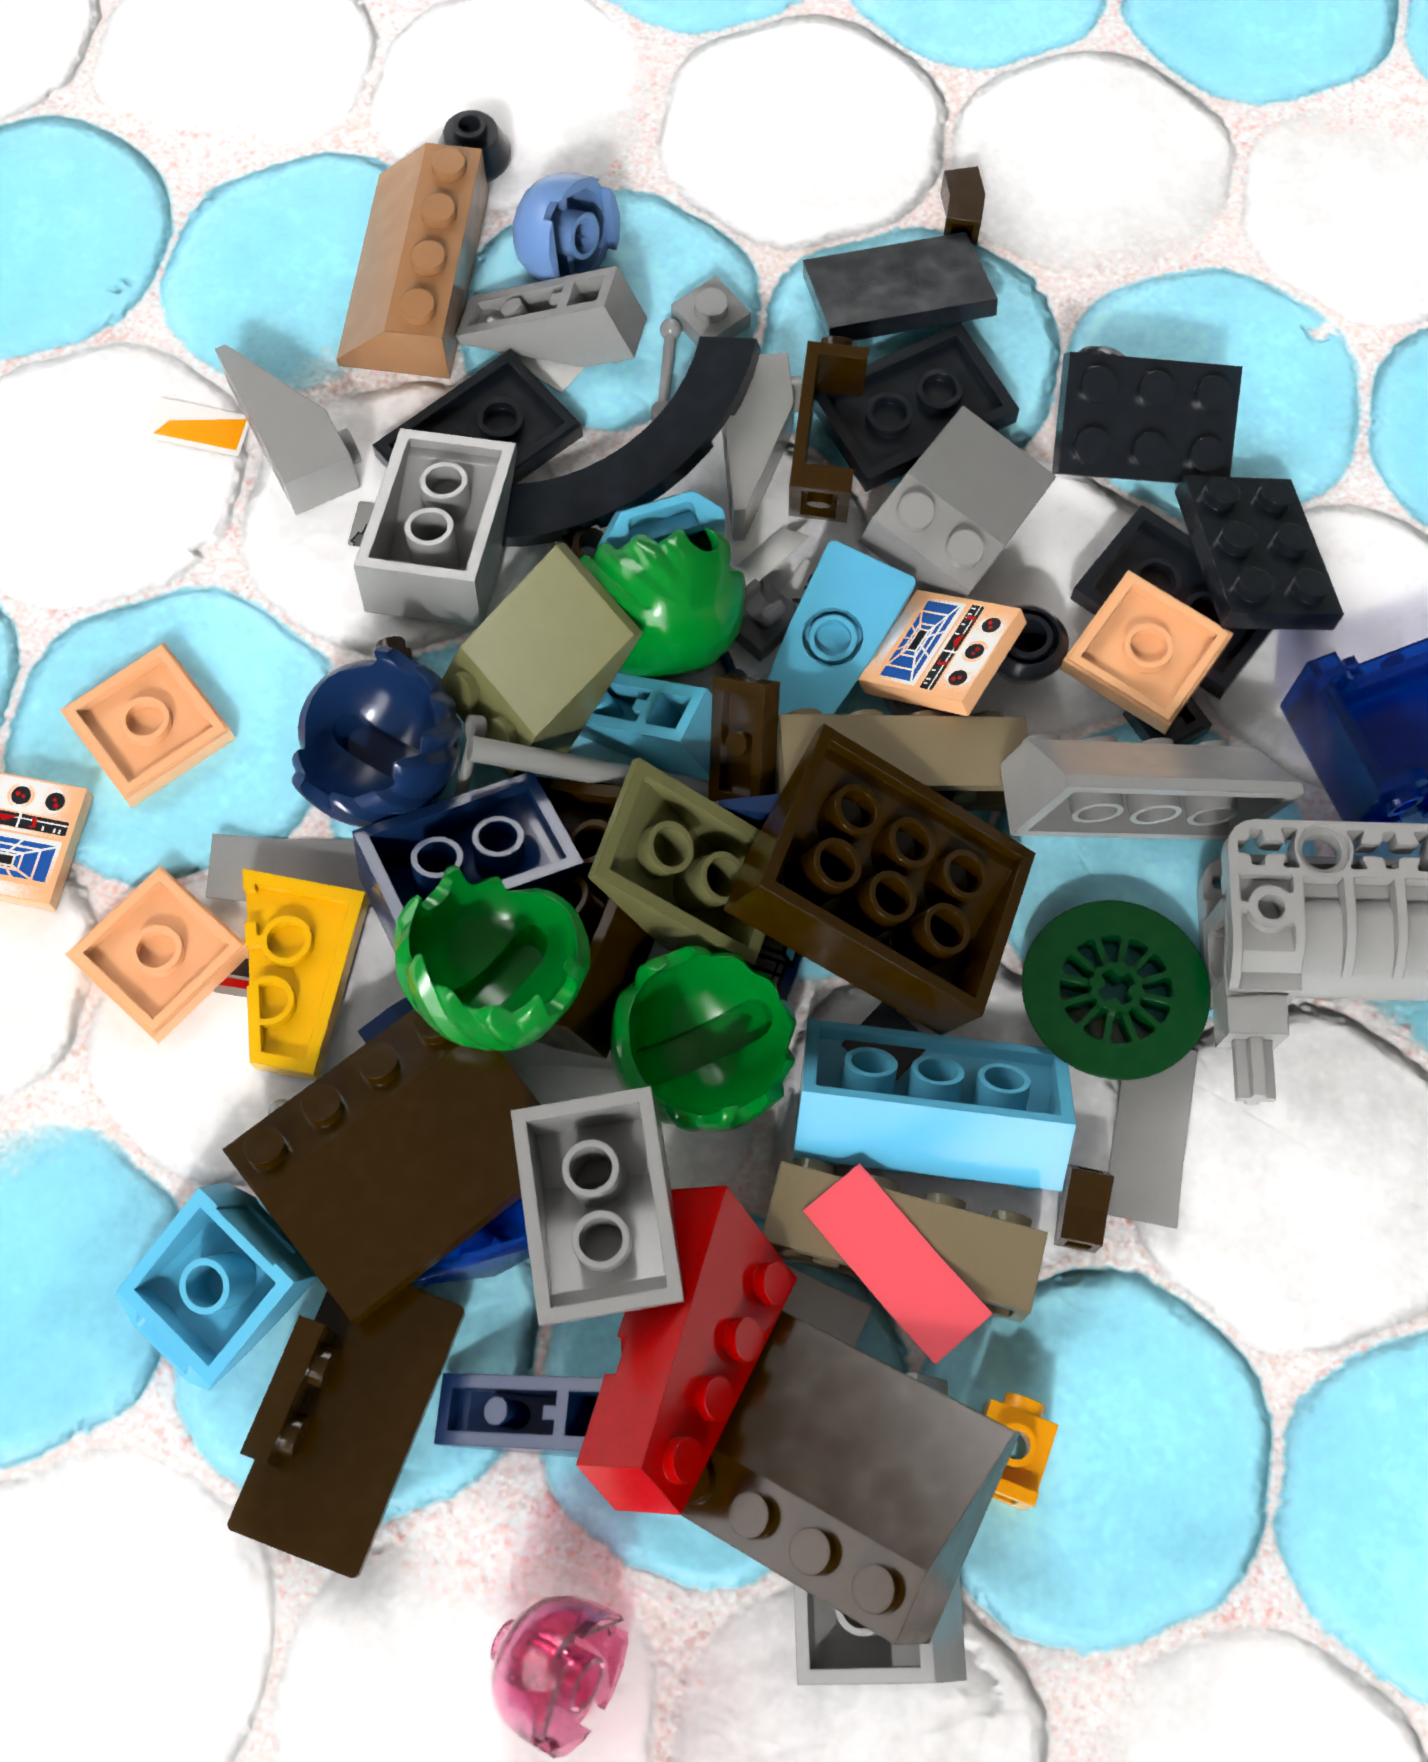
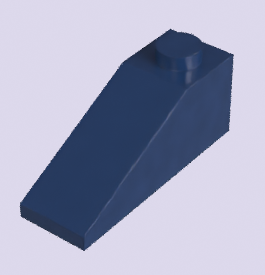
M443 1373L434 1444L578 1458L604 1378Z

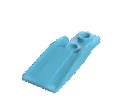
M831 541L827 544L790 621L767 679L780 682L778 717L780 714H787L801 708L817 709L822 714L841 715L861 686L858 678L872 660L912 594L916 582L913 576L838 541Z

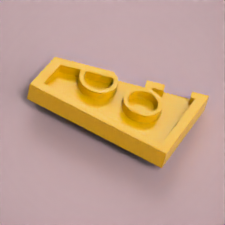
M242 868L243 890L246 893L247 922H244L245 946L248 948L250 984L247 986L249 1062L257 1070L316 1081L321 1075L370 900L364 891Z

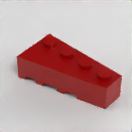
M727 1185L671 1189L685 1302L624 1313L617 1334L621 1339L622 1353L616 1374H605L576 1463L580 1471L617 1511L682 1515L797 1281L796 1276Z

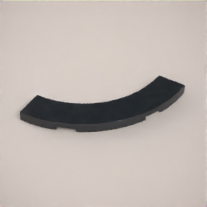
M700 336L694 358L676 393L661 413L630 442L606 458L570 474L544 481L512 484L502 547L549 544L564 540V535L576 533L598 525L600 529L607 527L617 511L653 502L687 476L713 448V439L725 425L730 415L735 416L754 377L761 352L757 338Z

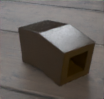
M975 166L945 170L940 192L946 215L943 236L966 232L972 245H977L985 200V191L979 168Z
M1068 1164L1059 1205L1054 1245L1090 1253H1096L1103 1246L1108 1207L1114 1182V1176L1111 1173Z

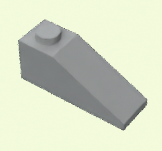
M618 265L470 296L455 337L462 345L504 353L511 350L515 355L579 367H590L606 363H619L635 358L647 316Z
M226 344L215 348L227 383L295 515L360 488L353 465L361 462L362 459L356 443L347 428L337 431L327 410Z
M788 353L759 355L754 377L735 416L730 415L722 427L733 541L745 540L790 440L793 412H799L802 379L801 376H791Z

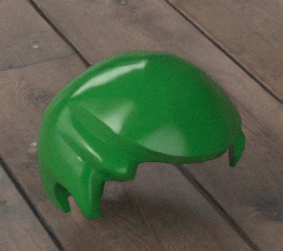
M704 527L712 545V551L707 552L691 543L684 530L677 528L659 543L646 534H637L632 536L630 541L622 547L616 549L608 542L599 545L592 558L588 554L580 558L585 567L643 632L619 670V673L657 680L687 677L708 669L729 650L740 632L743 621L746 581L744 573L731 567V547L725 536Z
M456 865L446 868L439 885L423 902L422 898L416 895L409 900L397 918L394 937L395 965L398 981L404 995L413 1008L436 1032L445 1039L465 1047L481 1050L511 1051L523 1048L539 1040L574 1003L590 969V946L587 933L578 912L563 897L540 888L509 891L505 888L501 878L497 876L487 878L477 884H470L463 876L461 869Z
M686 946L661 957L650 959L637 969L635 981L620 992L616 1001L611 1026V1058L613 1068L624 1091L651 1086L659 1104L662 1123L674 1124L678 1128L689 1132L705 1130L723 1132L737 1129L759 1117L784 1096L782 1082L795 1062V1058L789 1049L796 1026L795 1014L790 1004L779 996L776 982L764 972L749 968L741 954L711 952L702 946Z

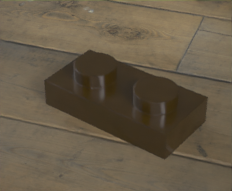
M730 673L713 676L709 800L716 802L726 799L775 794L780 682Z

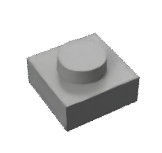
M714 276L671 304V318L677 319L680 322L683 332L696 346L700 336L734 338L750 327L751 312L717 276Z

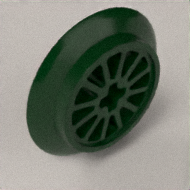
M1116 900L1094 901L1075 906L1052 919L1036 936L1026 955L1022 972L1023 1003L1030 1023L1039 1038L1062 1061L1079 1071L1099 1078L1135 1080L1161 1073L1175 1065L1190 1052L1200 1038L1207 1023L1211 1000L1210 984L1205 964L1198 950L1188 936L1168 918L1152 909L1135 903ZM1103 944H1115L1117 946L1114 963L1109 961ZM1127 947L1142 954V957L1133 966H1127L1125 963ZM1089 948L1096 966L1079 951ZM1147 963H1152L1159 973L1143 978L1138 975ZM1064 964H1070L1083 977L1064 973L1062 971ZM1104 979H1107L1112 986L1123 983L1127 987L1128 991L1122 999L1124 1005L1116 998L1105 1001L1101 997L1100 993L1106 985ZM1164 986L1167 997L1148 993L1145 990ZM1060 988L1084 994L1063 1000L1060 996ZM1085 1007L1091 1009L1079 1023H1074L1067 1013ZM1144 1008L1163 1012L1165 1014L1163 1022H1158ZM1096 1017H1101L1103 1020L1100 1039L1084 1032V1029ZM1132 1020L1149 1035L1143 1039L1138 1038ZM1113 1021L1117 1022L1125 1043L1111 1042Z

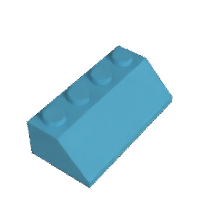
M808 1019L793 1158H812L830 1165L846 1164L857 1166L860 1163L863 1167L878 1168L888 1173L910 1172L943 1176L958 1182L975 1180L1012 1185L1024 1190L1040 1188L1062 1191L1076 1128V1119L1068 1063L1062 1061L1049 1048ZM845 1040L926 1050L919 1058L912 1062L908 1070L895 1082L898 1063L890 1053L872 1047L855 1048L848 1052L841 1044Z

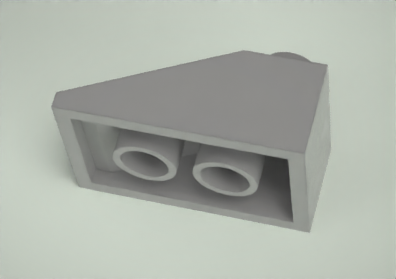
M962 406L876 512L858 542L890 566L913 576L916 581L915 585L921 590L966 598L1057 476L965 406Z
M400 428L353 565L365 612L477 628L485 620L497 579L517 456L516 443Z
M651 1086L510 1110L538 1325L542 1327L685 1302L660 1110Z

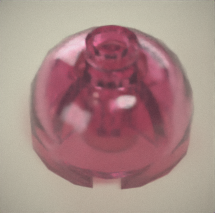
M555 1596L543 1598L522 1611L515 1620L510 1619L503 1624L496 1634L491 1647L490 1656L492 1661H494L491 1682L494 1706L503 1722L512 1732L528 1745L552 1759L567 1756L585 1740L591 1730L580 1725L581 1721L587 1715L593 1700H595L599 1708L606 1709L623 1670L628 1647V1632L616 1626L617 1623L624 1621L622 1616L595 1601L580 1596Z

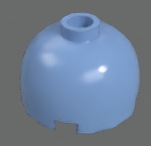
M558 173L536 181L524 193L517 206L513 220V244L518 260L536 281L540 282L607 268L599 266L605 260L608 249L617 250L620 239V213L614 193L610 188L600 186L598 183L600 179L579 173Z

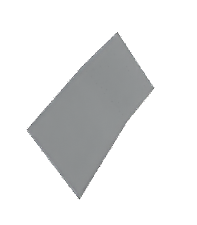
M212 833L206 898L246 901V893L243 890L242 868L366 892L359 878L353 840L272 839Z
M1190 1050L1179 1062L1161 1073L1141 1079L1121 1080L1108 1171L1114 1176L1107 1215L1177 1229L1183 1162L1198 1051Z

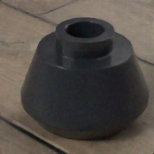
M466 110L453 115L446 122L438 144L482 149L487 183L499 177L506 170L511 160V146L508 138L492 117L481 111Z
M1028 604L1011 606L1021 608L1027 623L997 672L1011 683L1019 685L1033 684L1052 675L1061 667L1063 659L1068 653V634L1062 622L1053 613L1042 607Z

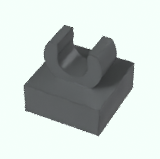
M753 579L746 586L743 621L736 641L761 662L782 643L797 607L766 580L758 581Z

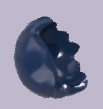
M380 645L374 650L376 661L362 660L343 665L324 676L313 687L305 699L299 716L297 728L300 749L292 757V764L296 771L291 779L294 788L308 802L332 819L361 828L432 804L456 772L461 754L459 737L462 725L456 715V701L446 691L440 676L427 666L411 660L397 649Z

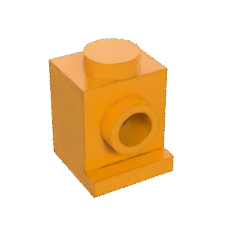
M1006 1392L1003 1403L990 1399L984 1404L981 1413L1019 1432L1026 1443V1452L1021 1459L1009 1458L992 1498L1024 1511L1036 1505L1039 1495L1038 1489L1059 1425L1043 1419L1046 1411L1045 1405L1028 1397Z

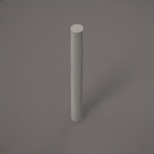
M473 735L469 739L466 755L467 761L585 783L619 787L623 786L630 767L627 764ZM664 772L708 798V780Z

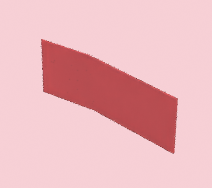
M860 1163L803 1210L882 1306L934 1364L938 1363L993 1314L938 1255Z

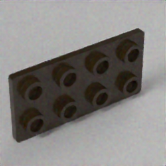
M407 1286L356 1327L328 1290L315 1320L299 1315L240 1451V1454L255 1460L228 1520V1529L349 1578L359 1577L465 1317L464 1308L456 1303Z

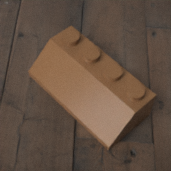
M425 143L379 174L336 358L338 366L446 379L451 378L458 344L455 335L465 311L489 195L482 149Z

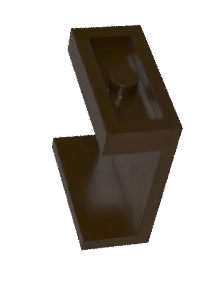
M827 336L823 337L821 342H807L789 483L788 516L847 523L854 469L809 464L807 459L816 392L857 397L863 396L869 348L857 346V343L850 338Z

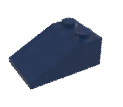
M531 772L352 831L359 878L394 952L395 927L398 916L409 900L416 895L420 896L423 902L439 885L446 868L451 865L458 866L470 884H477L487 878L497 876L501 878L505 888L509 891L540 888L553 892L584 871V862L535 773Z

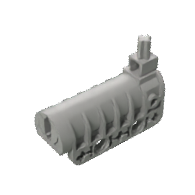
M1251 819L1245 820L1233 828L1222 845L1221 858L1211 862L1198 880L1197 907L1200 956L1205 964L1210 984V1009H1214L1215 1048H1232L1235 1101H1244V1104L1258 1105L1260 1102L1276 1101L1273 1050L1290 1035L1288 1005L1295 998L1428 1002V824ZM1248 839H1256L1258 849L1279 851L1285 840H1290L1287 855L1280 853L1252 855L1239 852L1238 850L1244 846ZM1309 840L1323 841L1330 845L1336 857L1304 856L1302 851L1303 843ZM1352 841L1356 842L1355 847H1353ZM1382 842L1387 843L1389 852L1393 854H1411L1419 845L1418 843H1422L1419 857H1403L1400 859L1382 858L1379 856L1353 857L1354 853L1374 852ZM1221 878V889L1213 888V885L1217 884Z

